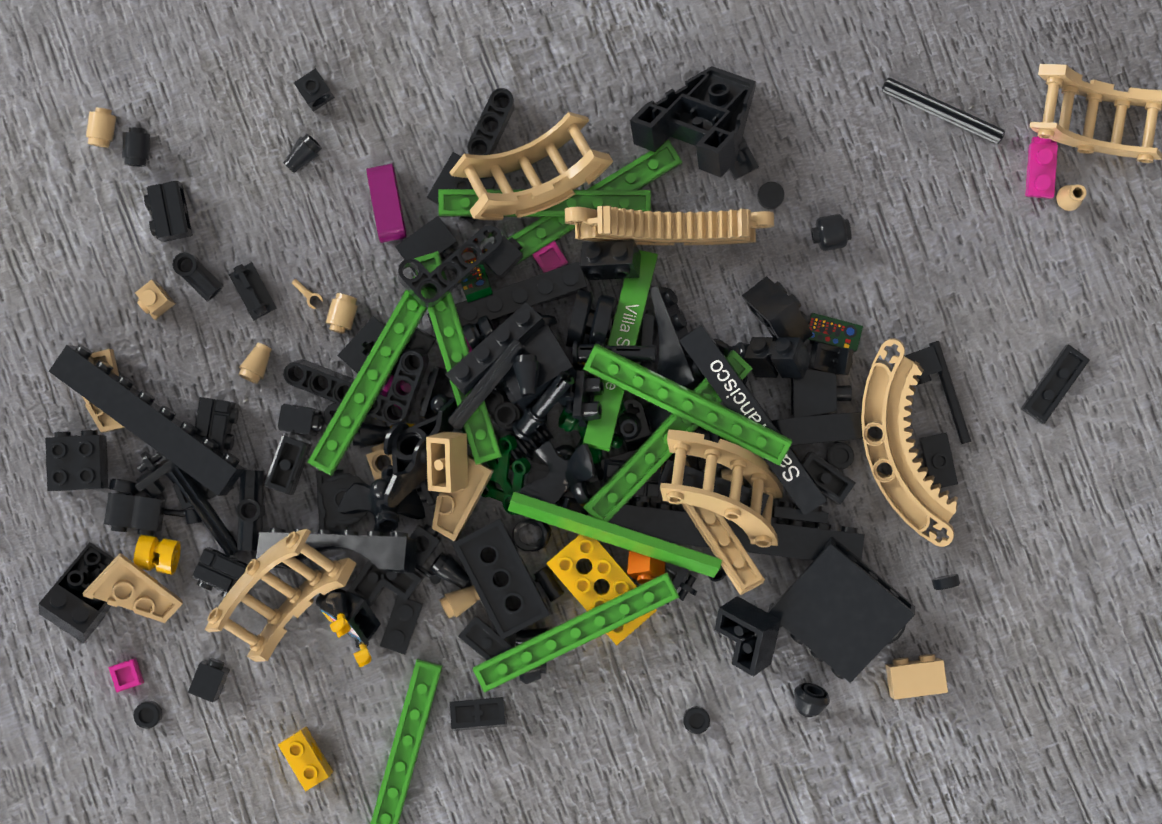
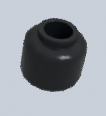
M840 214L820 217L816 220V227L811 228L813 243H818L823 251L844 248L848 240L852 238L849 220H844Z

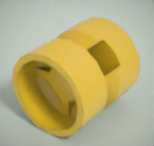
M141 535L135 547L133 563L142 570L151 571L153 568H156L158 573L173 575L178 567L181 543L178 540L166 538L160 542L158 537Z

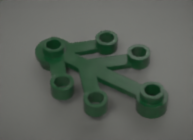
M464 427L462 428L461 433H466ZM506 435L498 441L502 455L499 458V462L497 459L487 462L489 468L493 469L494 472L486 485L488 491L485 488L481 496L501 501L507 513L520 515L507 510L513 492L520 493V490L523 488L525 474L530 471L531 465L526 458H520L513 462L514 478L512 485L508 478L511 451L516 448L517 441L514 436ZM494 482L499 483L503 490L497 489Z

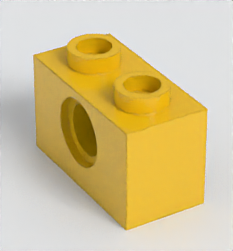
M307 726L278 744L305 792L329 778L333 773Z

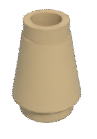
M1065 185L1061 187L1056 196L1058 205L1066 211L1076 210L1080 207L1086 196V189L1082 185Z
M257 343L239 368L241 370L238 375L252 383L258 384L259 380L264 378L272 349L262 343Z
M472 585L444 594L445 597L439 601L448 618L453 616L457 618L480 600V597Z

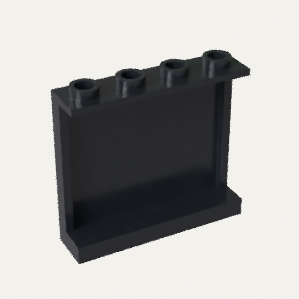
M832 537L825 544V549L775 604L772 603L770 605L768 613L781 620L780 627L783 626L787 629L795 642L800 645H806L811 650L810 652L815 659L820 662H826L832 667V672L842 680L845 678L851 683L915 616V606Z

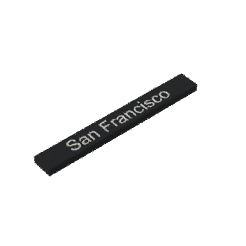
M700 324L679 339L728 409L781 434L703 324ZM791 447L788 449L780 466L764 458L804 516L827 501L826 496Z

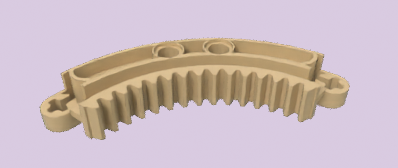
M597 206V210L586 207L565 208V223L575 225V239L586 241L634 239L636 245H674V243H684V245H722L756 242V229L774 227V212H751L749 209L721 210L719 212L661 213V211L642 212V210L618 209V207Z
M890 338L881 345L866 380L861 415L862 437L866 457L881 492L897 514L919 535L936 546L945 547L954 538V529L948 522L957 511L958 497L955 496L949 500L948 490L940 493L941 484L932 485L935 477L933 475L926 477L928 468H920L923 459L915 458L919 450L912 448L916 441L909 438L913 434V429L907 428L912 423V419L907 416L911 415L912 409L907 406L912 405L914 400L909 395H914L916 391L911 385H917L919 382L915 375L921 376L924 370L919 365L920 363L904 356L905 346L903 342L896 338ZM893 344L898 345L897 351L900 355H893L889 363H895L892 369L891 365L884 361L888 354V350L885 348L886 346L891 347ZM872 426L879 427L883 432V436L878 439L872 438L868 432L869 428ZM884 462L888 463L893 471L888 475L882 474L878 469V465ZM931 518L936 521L933 524L935 529H947L946 534L949 536L948 538L942 537L941 540L937 539V533L930 529L929 534L926 533Z

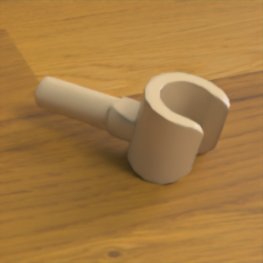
M297 279L292 281V284L307 298L308 306L317 309L310 303V299L313 296H317L323 302L322 296L318 293H312Z

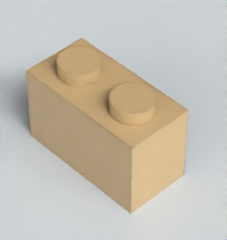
M441 432L426 437L428 491L452 493L468 487L467 433Z
M935 654L920 655L919 660L909 661L908 658L892 659L893 664H885L889 695L894 700L948 693L944 660L935 658Z

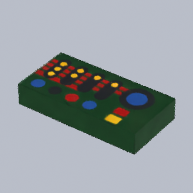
M476 257L466 260L465 262L473 263L476 261ZM483 264L461 283L467 302L493 294Z
M811 313L809 319L811 323L808 326L813 336L807 340L838 348L853 349V352H857L863 326Z

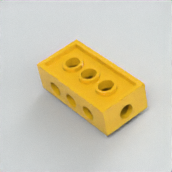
M581 534L575 537L546 563L586 611L638 587L598 540ZM582 558L589 559L592 563V568L587 573L580 572L576 567L577 562ZM598 579H605L609 582V589L606 592L599 593L594 589V583ZM657 609L606 634L617 646L653 615Z

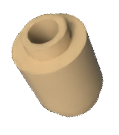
M96 107L95 112H89L86 132L89 145L109 148L110 142H113L116 116L111 115L112 110Z
M341 293L336 294L335 299L331 301L325 322L330 325L329 330L345 334V330L352 329L358 308L356 305L357 298Z

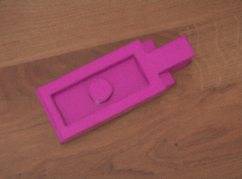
M1038 136L1032 137L1028 150L1025 197L1054 198L1058 151L1056 141Z

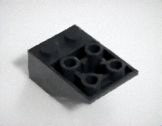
M89 542L39 602V615L84 644L101 623L111 605L96 598L84 597L83 592L115 558Z

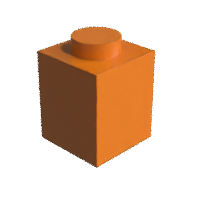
M629 550L627 575L636 579L639 584H644L665 573L664 561Z

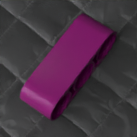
M393 163L366 168L380 243L407 238Z

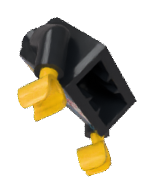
M338 588L332 590L329 594L323 595L320 593L316 599V605L320 607L319 609L331 623V630L336 632L338 638L345 634L354 638L356 647L361 649L353 653L359 667L369 664L372 661V657L367 646L369 645V640L381 625L378 618L365 600Z

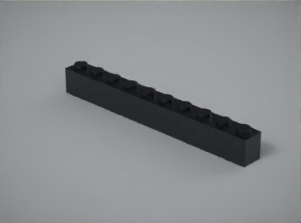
M630 500V505H624L609 521V523L670 543L709 547L684 508L683 511L672 510V505L657 503L656 508L646 507V502ZM771 517V526L777 534L778 546L759 547L756 544H751L748 535L740 526L725 518L746 552L814 561L825 549V544L834 537L862 561L865 534L857 533L858 528L842 526L841 531L831 530V525L815 523V528L804 527L805 521L789 520L788 525L778 524V518Z

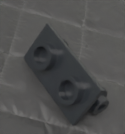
M252 262L245 266L243 264L238 265L233 269L234 272L230 273L229 276L253 321L277 309Z

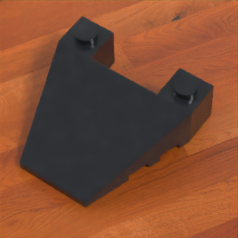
M711 66L685 81L686 86L679 90L671 89L665 93L666 97L655 103L652 100L645 104L630 119L634 145L656 152L669 137H673L696 146L700 170L722 177L737 160L756 81Z

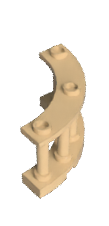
M1040 64L1038 75L1046 81L1048 90L1043 121L1030 122V128L1038 133V137L1078 148L1077 152L1083 154L1099 152L1137 158V161L1142 163H1153L1154 159L1162 160V153L1158 148H1153L1158 112L1162 110V90L1130 87L1128 92L1114 90V84L1098 80H1090V83L1082 81L1083 75L1075 72L1068 65ZM1060 88L1062 89L1061 93L1064 95L1058 124L1053 122ZM1075 95L1084 96L1086 101H1088L1083 136L1069 131ZM1102 101L1113 102L1114 107H1116L1111 143L1093 139L1098 105ZM1130 105L1145 107V110H1147L1142 147L1121 144L1126 112Z
M568 112L545 134L528 144L510 151L492 155H470L464 153L452 168L450 174L454 177L468 178L478 197V201L470 209L473 219L503 220L504 216L516 214L517 218L531 215L565 201L575 195L574 190L583 183L587 182L589 185L613 163V160L607 153L592 150L580 130L589 122L588 117ZM573 138L583 157L568 169L558 149ZM549 155L560 175L542 184L532 164ZM522 168L532 188L513 192L504 174ZM493 176L502 194L488 193L480 178Z
M668 429L667 442L669 452L675 453L671 484H660L663 501H668L672 504L684 503L713 511L740 526L748 535L751 544H756L759 547L778 546L777 534L771 526L773 499L783 498L784 489L774 472L768 469L769 465L766 461L749 450L723 439L716 443L704 440V434ZM686 455L706 459L703 489L682 485ZM717 463L732 470L729 497L713 492ZM743 477L752 486L750 507L740 503ZM764 492L769 495V498L767 500L763 514L761 515L762 496Z
M310 530L293 531L263 553L257 560L253 559L250 561L244 574L230 589L218 608L216 607L210 612L207 619L209 623L205 630L208 632H219L224 628L250 645L251 650L247 655L248 658L255 662L268 661L276 646L287 632L284 626L293 615L298 618L313 604L314 599L312 598L318 593L325 595L332 590L345 587L357 563L350 558L331 561L305 543L311 533ZM302 553L321 566L322 569L313 570L294 556ZM283 562L307 580L299 587L293 588L269 571ZM261 579L287 596V599L279 609L273 610L248 593L249 590ZM240 601L267 618L268 623L260 635H254L229 619Z

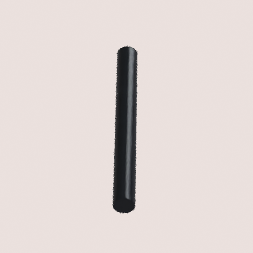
M940 342L929 343V346L934 347L942 371L938 372L960 442L961 444L971 442Z

